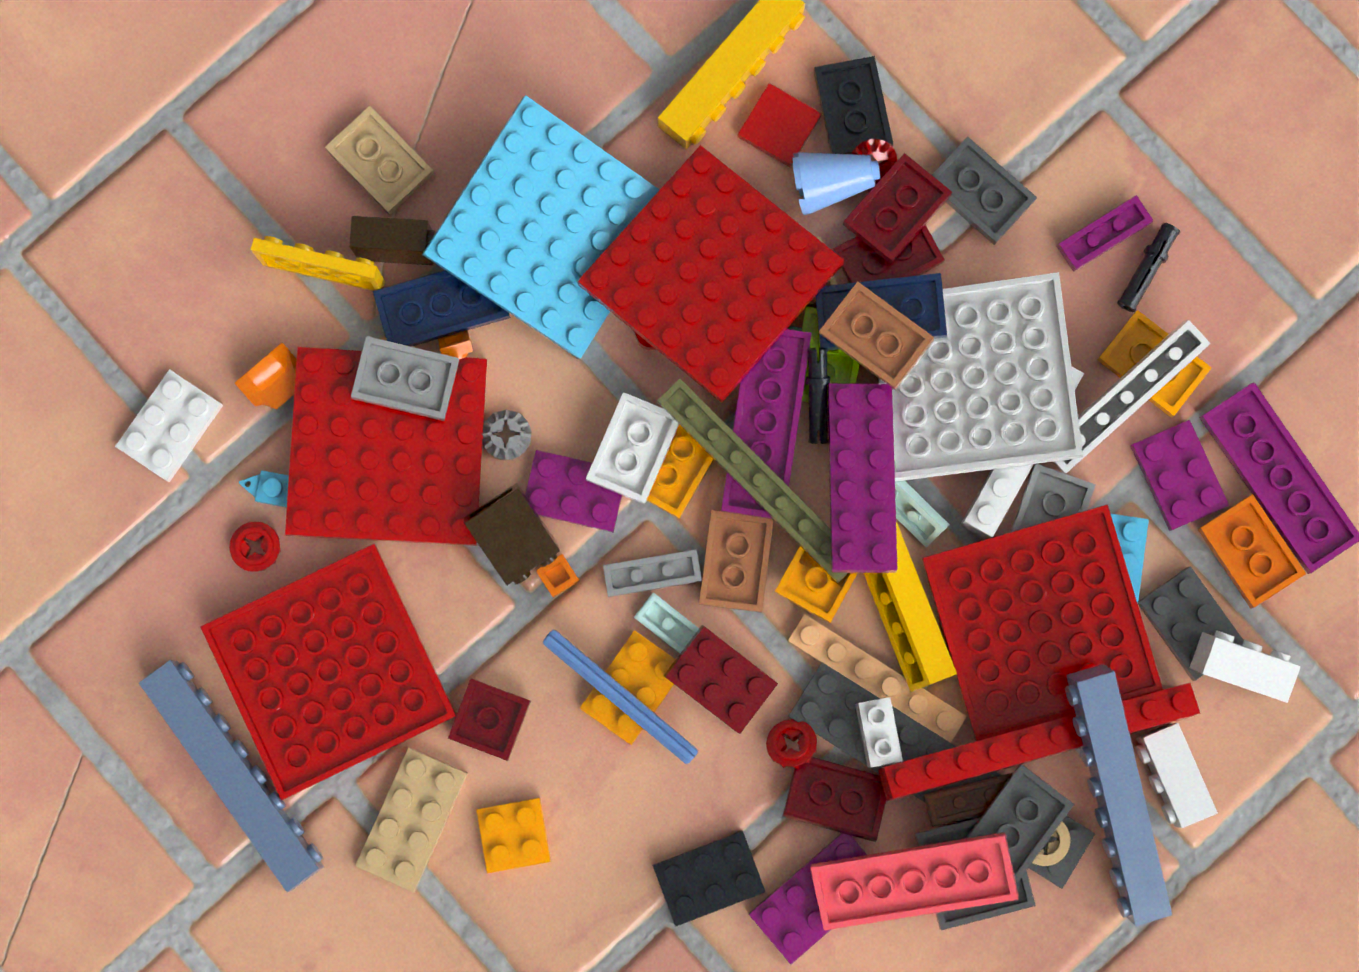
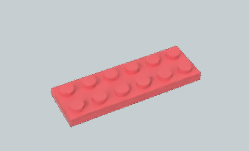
M1005 832L815 863L810 867L824 930L1018 900V892Z

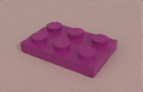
M1190 420L1130 446L1169 531L1229 506Z
M539 450L535 452L525 496L539 516L614 533L623 495L586 480L592 462Z

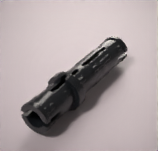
M1162 223L1152 244L1146 246L1143 260L1117 302L1121 308L1132 313L1136 311V307L1151 284L1160 265L1166 263L1169 258L1167 253L1176 237L1180 234L1178 228L1169 223Z
M816 347L808 348L809 376H806V384L809 385L808 443L818 444V431L820 443L826 444L829 442L827 385L831 383L830 376H827L828 348L819 347L818 361Z

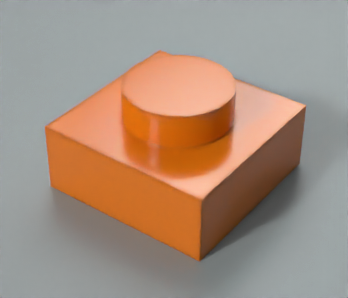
M468 330L438 339L441 354L456 357L460 360L465 358L468 353L473 352Z
M563 554L557 556L549 565L536 570L553 598L580 581Z

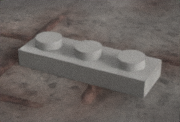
M697 549L603 565L608 597L702 582Z

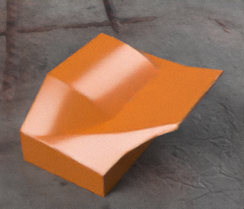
M282 342L234 382V384L255 407L265 405L277 410L295 393L297 358Z

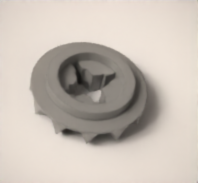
M505 409L494 412L484 421L482 443L492 456L502 460H510L519 457L527 450L531 442V428L528 421L520 413ZM505 422H507L511 432L520 434L509 437L506 448L502 437L493 435L503 431Z

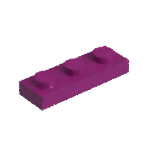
M1136 195L1060 242L1057 248L1073 272L1150 225L1154 220Z

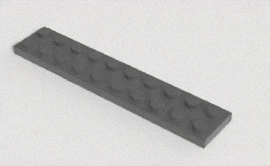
M822 662L788 717L797 722L804 721L808 723L815 731V734L867 766L855 704L880 698ZM892 706L903 761L957 747ZM892 764L872 767L871 769L879 774V769ZM995 771L916 793L913 796L925 803L923 794L1000 776L1001 774ZM983 814L957 820L955 822L958 823L969 819L981 817ZM1068 816L1063 819L1070 834V847L1066 856L1054 865L1040 866L1032 863L1029 866V869L1061 889L1065 886L1095 835L1094 832ZM1051 836L1047 843L1057 840V837ZM1046 843L1045 846L1042 848V849H1044V854H1045V848H1047V847H1046L1047 843Z

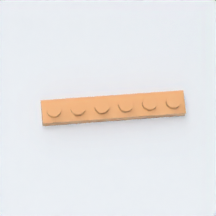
M805 614L787 641L880 699L890 697L894 708L950 743L967 717L923 688L910 692L903 675Z

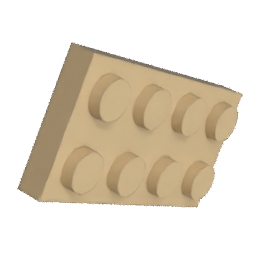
M408 748L355 867L414 893L468 773L412 748Z

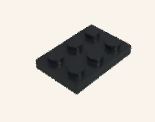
M875 56L814 67L830 152L832 154H851L856 146L869 139H881L893 147V139Z
M743 831L653 865L675 927L765 893Z

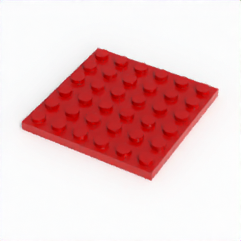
M700 145L577 282L583 290L722 403L844 264V259Z
M298 347L285 535L477 546V541L464 524V517L479 508L487 359L465 357L459 360L445 421L351 399L362 351Z
M1108 504L922 558L976 741L1076 714L1074 705H1070L1066 696L1065 687L1069 686L1066 675L1101 664L1115 672L1121 701L1163 690Z
M376 544L361 549L200 626L281 801L456 716V712Z

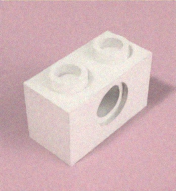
M890 697L855 704L867 767L872 768L903 762Z

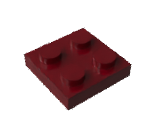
M471 678L448 739L509 761L531 701Z

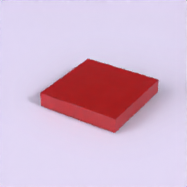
M769 83L737 137L784 165L791 167L793 164V153L801 151L820 120L822 113Z

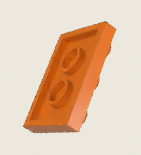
M1253 494L1198 528V531L1250 609L1255 608L1306 575Z

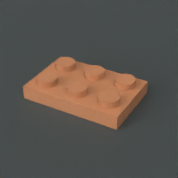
M858 281L819 331L821 336L895 390L934 341L932 335Z
M711 510L699 605L762 613L774 519Z

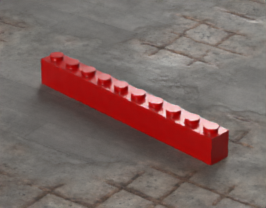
M1191 682L1122 701L1129 734L1200 714ZM1076 714L885 766L879 769L878 772L886 800H895L1084 747L1082 738L1077 735L1073 725V718L1076 717Z

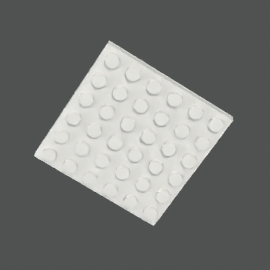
M1059 272L943 289L947 337L934 339L896 390L892 388L895 482L1083 458ZM879 378V384H886Z

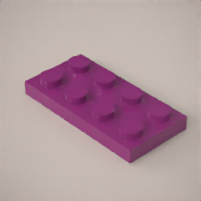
M844 833L838 835L748 913L790 965L830 931L823 929L810 867L815 863L867 855L851 835Z

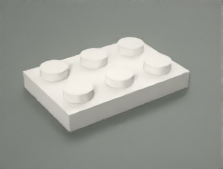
M169 369L115 447L164 480L170 482L223 405Z
M623 392L586 480L645 505L679 424L665 409Z

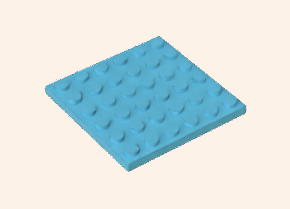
M525 95L422 255L577 359H581L610 311L583 290L577 281L660 189Z

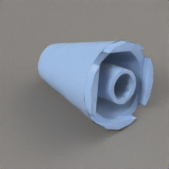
M793 153L796 190H799L800 196H803V199H799L803 215L814 213L875 187V180L880 179L878 161H872L870 155Z

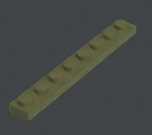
M681 379L657 400L677 423L837 583L847 574L831 573V529Z

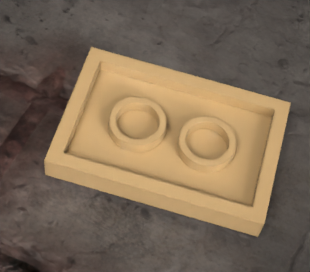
M371 106L366 108L325 146L329 154L389 215L435 174L434 170Z

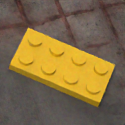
M264 236V240L253 238L250 250L263 266L370 291L384 288L385 280L378 267L374 266V262L369 259L357 257L355 261L344 259L343 254L331 250H326L325 254L314 252L312 247L301 243H295L294 247L284 245L282 240L271 236Z

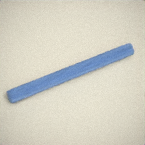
M552 630L543 640V644L681 761L688 764L698 753L696 747L558 631Z

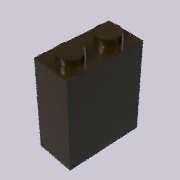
M352 216L349 247L356 257L369 259L373 262L433 265V262L423 256L422 253L436 231L432 230L428 220Z
M517 483L464 517V524L506 586L512 582L515 585L523 582L531 575L529 571L538 565H541V567L549 565L557 558L556 554L560 552L558 543Z

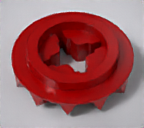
M881 139L866 140L856 146L851 153L855 155L872 154L873 158L877 161L882 160L878 164L880 179L875 180V185L898 161L897 153L892 145Z
M257 521L245 523L231 537L229 545L231 557L240 568L246 571H265L272 564L276 563V559L281 552L280 538L274 529L265 523ZM246 538L255 542L262 539L263 542L260 546L266 554L254 552L252 555H249L251 547L248 545L249 543L246 541Z
M794 719L781 721L771 729L767 736V752L772 761L780 764L783 768L794 767L798 769L799 765L805 762L809 763L812 755L817 752L815 731L804 721L797 722ZM784 737L793 742L798 739L797 744L800 751L798 752L792 748L786 750L787 744Z

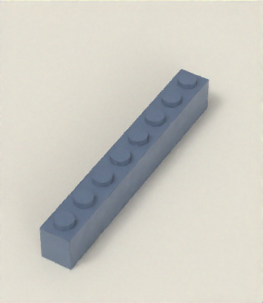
M169 660L140 681V686L286 892L294 890L324 867L320 862L323 859L321 852L313 843L308 845L302 836L305 831L295 817L290 819L283 810L286 807L284 800L281 801L276 791L271 793L265 784L268 779L259 766L255 765L253 767L246 758L249 752L239 739L234 741L228 730L231 727L227 720L220 713L216 715L209 706L212 703L211 698L203 688L197 689L191 680L194 678V675L190 668L184 662L179 664L178 661Z
M1101 664L1066 675L1069 686L1065 687V692L1070 705H1074L1076 717L1073 718V725L1077 735L1081 736L1084 746L1080 748V754L1084 765L1089 767L1091 778L1087 780L1088 787L1092 796L1096 797L1098 808L1095 809V816L1099 826L1104 829L1106 838L1102 839V844L1107 857L1111 858L1113 868L1109 870L1114 886L1119 891L1120 898L1117 899L1119 912L1123 918H1128L1136 927L1171 916L1170 902L1115 672Z

